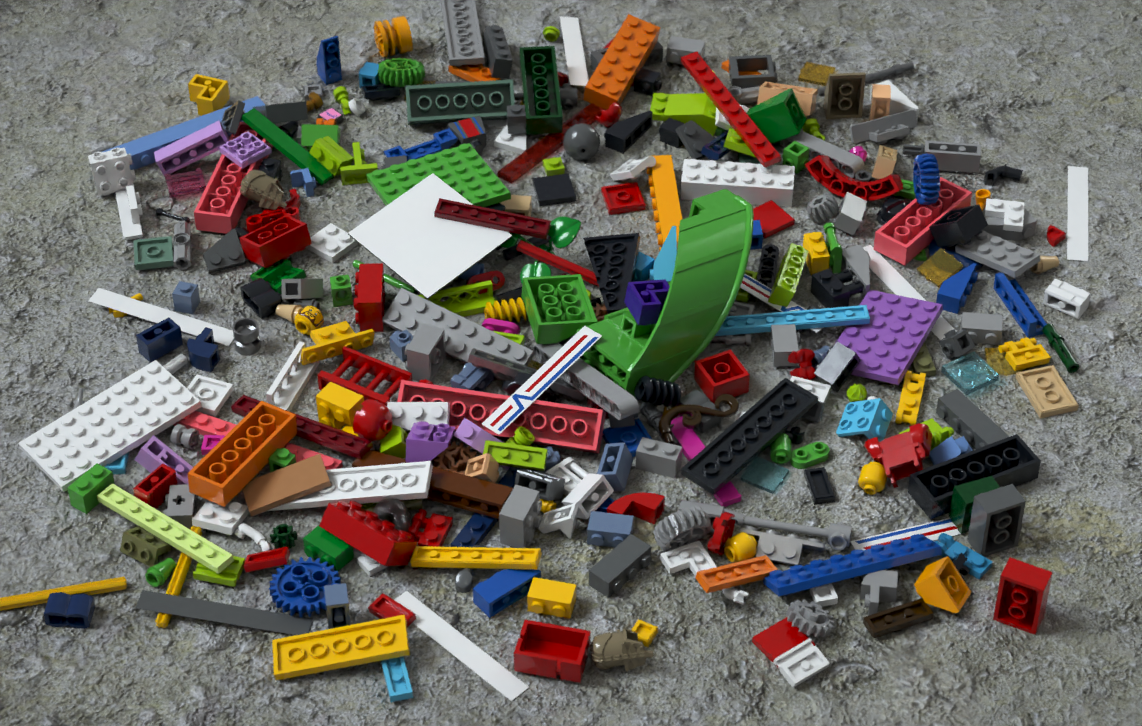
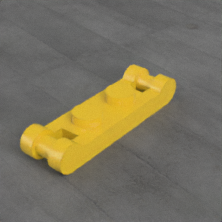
M907 370L895 423H909V426L917 423L926 373L920 372V374H915Z

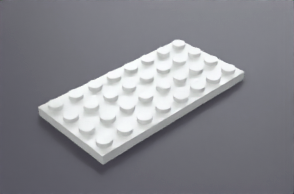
M155 360L18 444L20 449L62 492H65L72 483L96 463L103 467L107 464L109 465L149 440L153 435L159 434L201 408L202 405L201 401Z

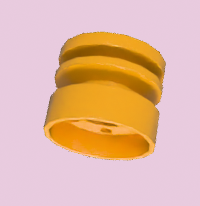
M405 16L392 18L391 26L386 19L382 23L380 21L374 23L375 43L382 57H387L388 53L393 56L395 54V47L400 54L412 51V35Z

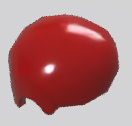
M614 102L609 109L601 111V116H595V120L604 127H610L619 121L622 115V107L619 103Z

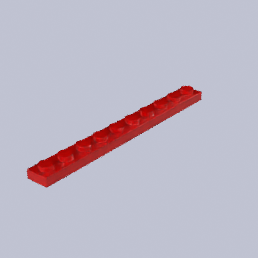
M696 51L681 57L683 66L763 167L766 168L781 162V155Z

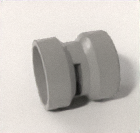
M177 424L171 433V442L173 444H183L188 449H193L199 439V431L197 429H187L186 426Z

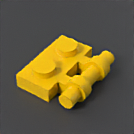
M1025 337L1021 338L1020 341H1008L998 346L1000 353L1006 352L1005 359L1014 371L1047 364L1051 359L1041 344L1036 345L1037 341L1035 338L1029 339Z

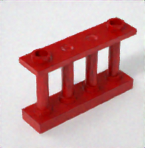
M345 346L342 348L343 363L332 374L322 370L317 375L319 390H322L329 382H332L364 396V401L374 399L386 406L387 402H390V398L400 388L401 380L412 381V373ZM350 366L359 369L349 381L340 378ZM366 373L376 376L367 387L357 385ZM383 380L393 383L384 394L374 392Z

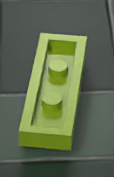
M485 440L483 454H491L499 465L545 471L548 449Z

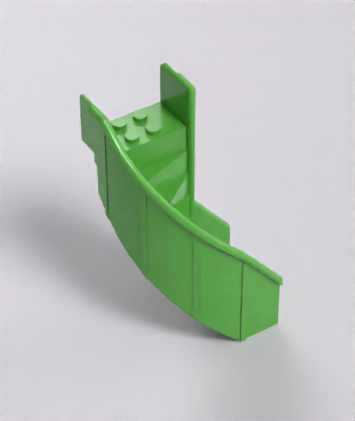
M727 189L693 199L689 218L680 220L672 280L667 282L670 288L663 309L659 313L657 323L646 326L638 325L628 307L604 316V320L586 326L602 335V337L580 359L634 397L635 386L643 376L662 379L671 383L675 382L709 345L728 316L737 297L750 254L754 221L753 205Z

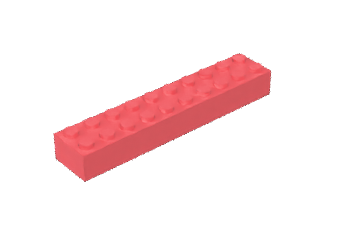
M401 380L397 402H449V426L455 427V432L464 418L494 437L504 440L515 435L514 432L521 426L528 429L534 435L535 440L532 444L597 454L600 453L606 413L602 409L535 400L498 435L482 425V423L510 396Z

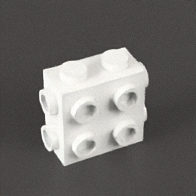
M125 147L113 148L111 151L95 152L88 156L98 196H108L116 191L125 190L126 186H134L133 181L136 180L134 169L130 170L129 166L133 164L130 153H126Z

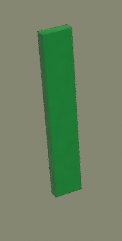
M253 108L242 115V121L301 169L308 168L311 177H315L319 184L323 185L334 177L307 150L258 110Z

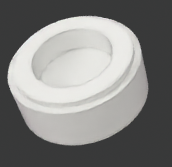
M353 98L349 101V107L356 116H360L365 112V106L360 99Z

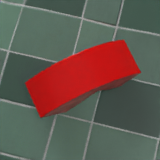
M646 492L629 494L610 504L607 508V513L631 515L655 525L664 512L665 496Z

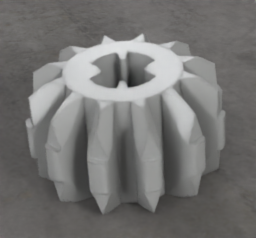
M824 193L813 198L808 203L806 210L814 223L821 224L832 219L837 214L839 206L832 194Z

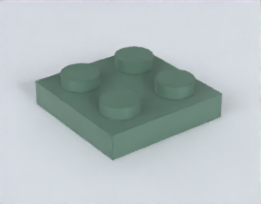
M172 236L133 240L135 270L174 266Z

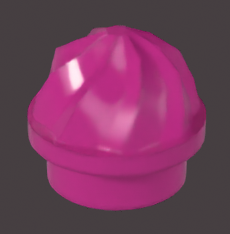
M856 146L849 151L861 157L864 162L866 161L867 152L862 146Z

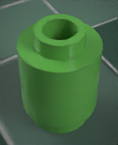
M785 433L770 444L771 460L775 463L784 464L791 459V440Z

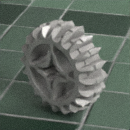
M685 507L683 510L671 513V515L664 517V520L659 521L653 531L654 538L661 550L670 551L696 541H701V538L706 537L712 527L707 512L701 509V507Z

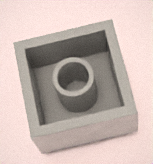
M422 324L419 330L414 332L412 341L405 348V355H407L406 370L412 373V380L420 381L426 379L432 382L446 360L445 329Z
M519 485L514 486L499 513L501 544L515 548H526L528 542H532L534 531L536 528H539L542 521V516L540 515L542 507L540 491Z

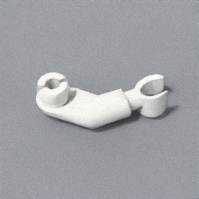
M240 524L234 532L241 539H244L246 535L252 538L262 548L263 552L275 549V546L267 541L259 531L247 524Z
M735 587L722 589L727 599L744 605V597L749 594L742 590H736Z

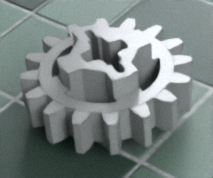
M798 599L795 602H791L786 612L787 620L793 622V627H798V631L808 636L813 634L816 638L819 635L825 637L826 634L829 635L835 624V621H833L834 617L828 615V610L821 609L822 605H818L813 601L808 603L805 599L802 602Z

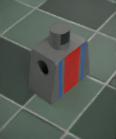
M481 116L448 124V128L457 137V142L454 144L456 147H459L461 144L470 143L479 154L487 146L486 131Z

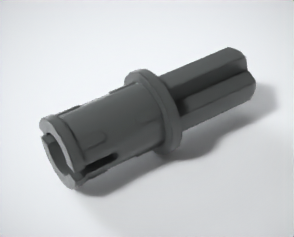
M905 144L903 145L902 153L904 155L924 154L925 145Z

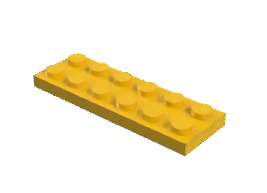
M405 615L272 640L273 667L276 680L410 655Z

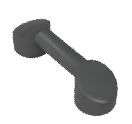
M474 545V546H472V547H486V546H484V545ZM464 568V570L457 573L455 588L458 592L467 593L471 591L474 568Z

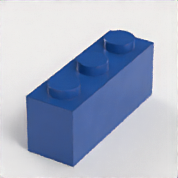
M537 568V570L503 569L500 572H496L492 577L478 583L473 588V603L491 618L528 595L533 577L541 578V571Z

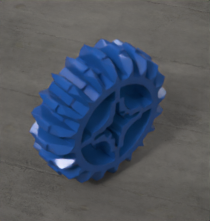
M933 154L917 155L914 161L913 188L915 198L919 204H935L939 197V165Z

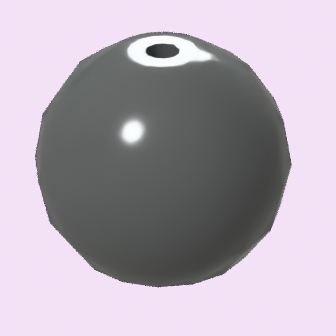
M584 123L571 126L565 132L563 140L564 149L571 158L581 161L594 157L601 143L600 136L595 128Z

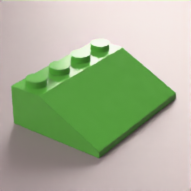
M581 274L523 278L521 297L537 344L558 343L575 335L577 329L598 322Z

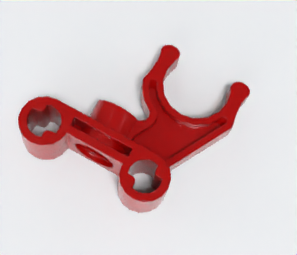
M296 189L290 190L291 199L285 202L287 203L285 208L278 206L276 210L265 209L261 214L249 216L246 219L247 230L252 232L286 214L300 220L299 207L301 201Z

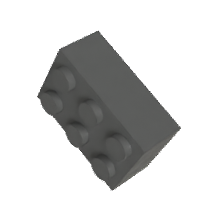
M1013 484L974 496L967 541L975 552L984 557L1018 546L1026 501Z

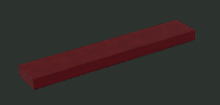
M439 198L434 212V217L546 240L551 227V221L441 198Z

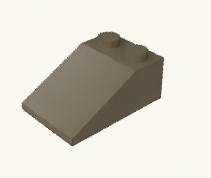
M865 72L829 74L823 103L826 119L862 118Z

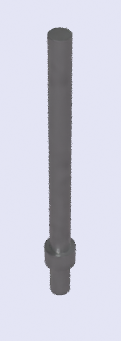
M913 62L903 65L897 64L893 65L892 68L867 74L865 82L890 75H900L904 71L914 69ZM826 86L818 88V95L824 94Z

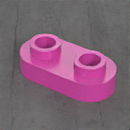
M493 318L485 319L481 325L491 331L520 335L521 332L517 324Z

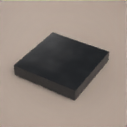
M569 174L532 178L539 206L576 201V195Z

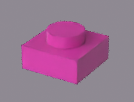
M204 435L201 447L202 455H207L225 435Z

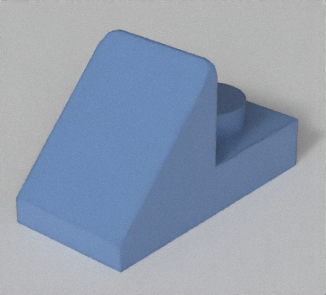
M951 436L931 450L929 458L936 465L973 450L964 436L956 440Z

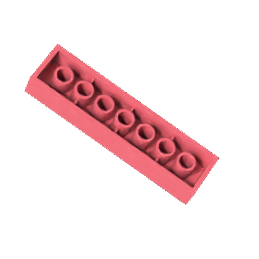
M239 122L236 134H232L229 141L233 140L242 133L249 131L271 147V150L273 148L272 144L245 122ZM223 154L221 155L194 211L196 230L227 234L232 229H235L248 202V198L240 192L241 180L249 171L258 170L262 160L268 158L269 155L243 169Z

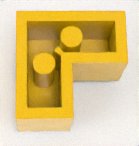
M195 74L188 83L190 101L197 102L198 115L203 116L220 110L230 99L228 81Z
M329 382L315 396L319 422L339 430L345 424L350 426L353 424L355 413L357 410L361 411L363 407L361 404L364 402V396L332 382Z

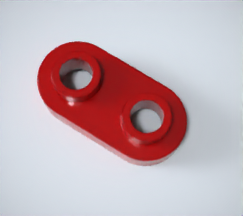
M493 270L468 278L466 285L475 284L476 281L484 282L491 280L494 291L504 285L505 278L500 271ZM495 276L498 278L496 284L493 282V277ZM487 288L480 289L477 293H486Z

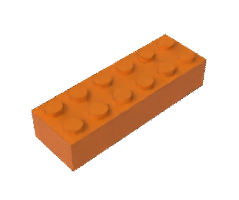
M628 14L585 86L583 100L605 110L609 109L614 102L621 105L634 82V77L643 67L656 45L660 27Z
M261 401L187 473L189 492L225 507L262 470L277 448H283L297 434L296 414Z

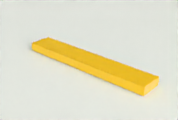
M416 546L410 563L412 567L537 570L542 553L540 548Z

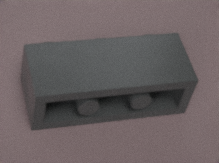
M630 534L589 570V586L608 598L615 592H619L626 582L632 580L642 568H646L650 564L652 559L651 546Z

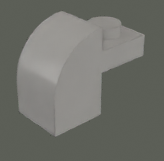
M880 570L869 573L864 577L861 585L860 599L865 600L864 607L868 608V616L878 612L879 601H896L898 571Z

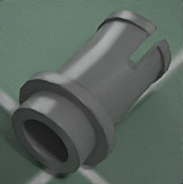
M295 299L294 305H301L302 308L314 306L320 310V302L316 301V299L311 301Z

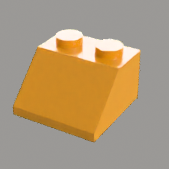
M949 556L927 565L914 584L917 594L923 598L925 603L953 613H958L971 594V590Z

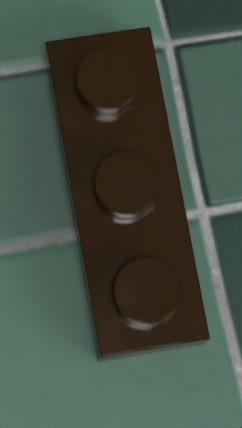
M923 598L866 616L863 619V624L874 639L932 620L934 613Z

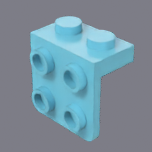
M881 398L850 402L844 409L836 434L839 437L865 434L868 439L878 437L880 442L884 440L893 413Z

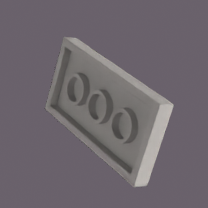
M983 230L981 234L973 236L968 244H957L955 246L956 253L1014 278L1040 262V254Z

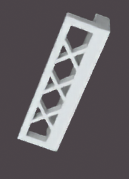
M299 341L266 393L267 403L290 411L320 363L319 361L307 365L300 363L301 350L305 348L304 342Z

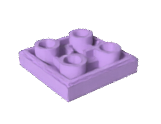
M249 131L242 133L239 137L219 147L220 153L242 169L272 153L271 147Z

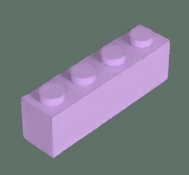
M219 120L155 151L156 163L164 176L169 175L218 151L220 146L229 141L228 134Z

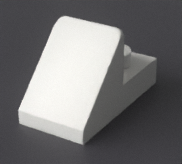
M576 502L544 513L539 530L545 534L560 529L571 539L577 523L579 504Z

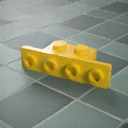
M347 321L312 330L310 337L316 345L301 350L300 363L307 365L343 354L342 348L344 346L353 350L372 346L375 332L373 329L355 333Z

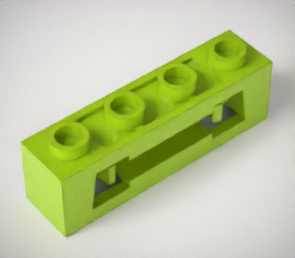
M791 242L782 258L768 299L769 303L787 307L793 298L809 252L802 246Z

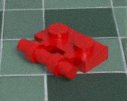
M420 509L413 516L412 525L407 528L406 532L410 533L411 538L418 542V546L442 547L453 525V517L432 513L430 519L425 518L427 512L424 509ZM420 527L425 528L423 532L418 531Z

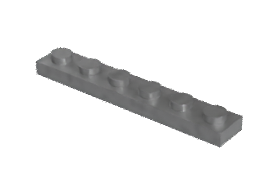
M475 348L472 349L467 361L475 367L491 369L495 374H506L513 380L517 373L533 375L537 371V369ZM560 377L550 386L554 394L562 393L572 400H584V394Z

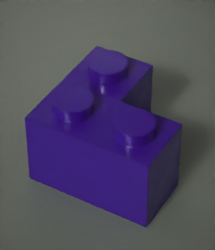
M666 279L628 282L624 302L638 325L646 326L657 323L659 313L663 309L670 288Z

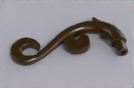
M723 394L715 401V408L717 410L690 404L679 405L669 410L666 406L658 425L660 436L666 443L674 444L671 431L674 424H671V422L677 416L684 414L682 424L688 429H694L701 424V414L731 417L737 413L739 403L734 396ZM721 404H728L730 406V409L727 411H718Z

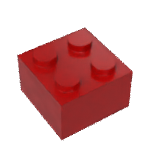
M731 350L695 361L694 380L712 403L715 404L716 399L723 394L736 397L749 392L750 374Z

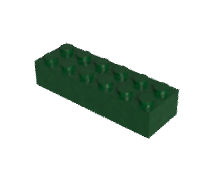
M555 46L519 47L523 104L525 105L526 135L563 133Z

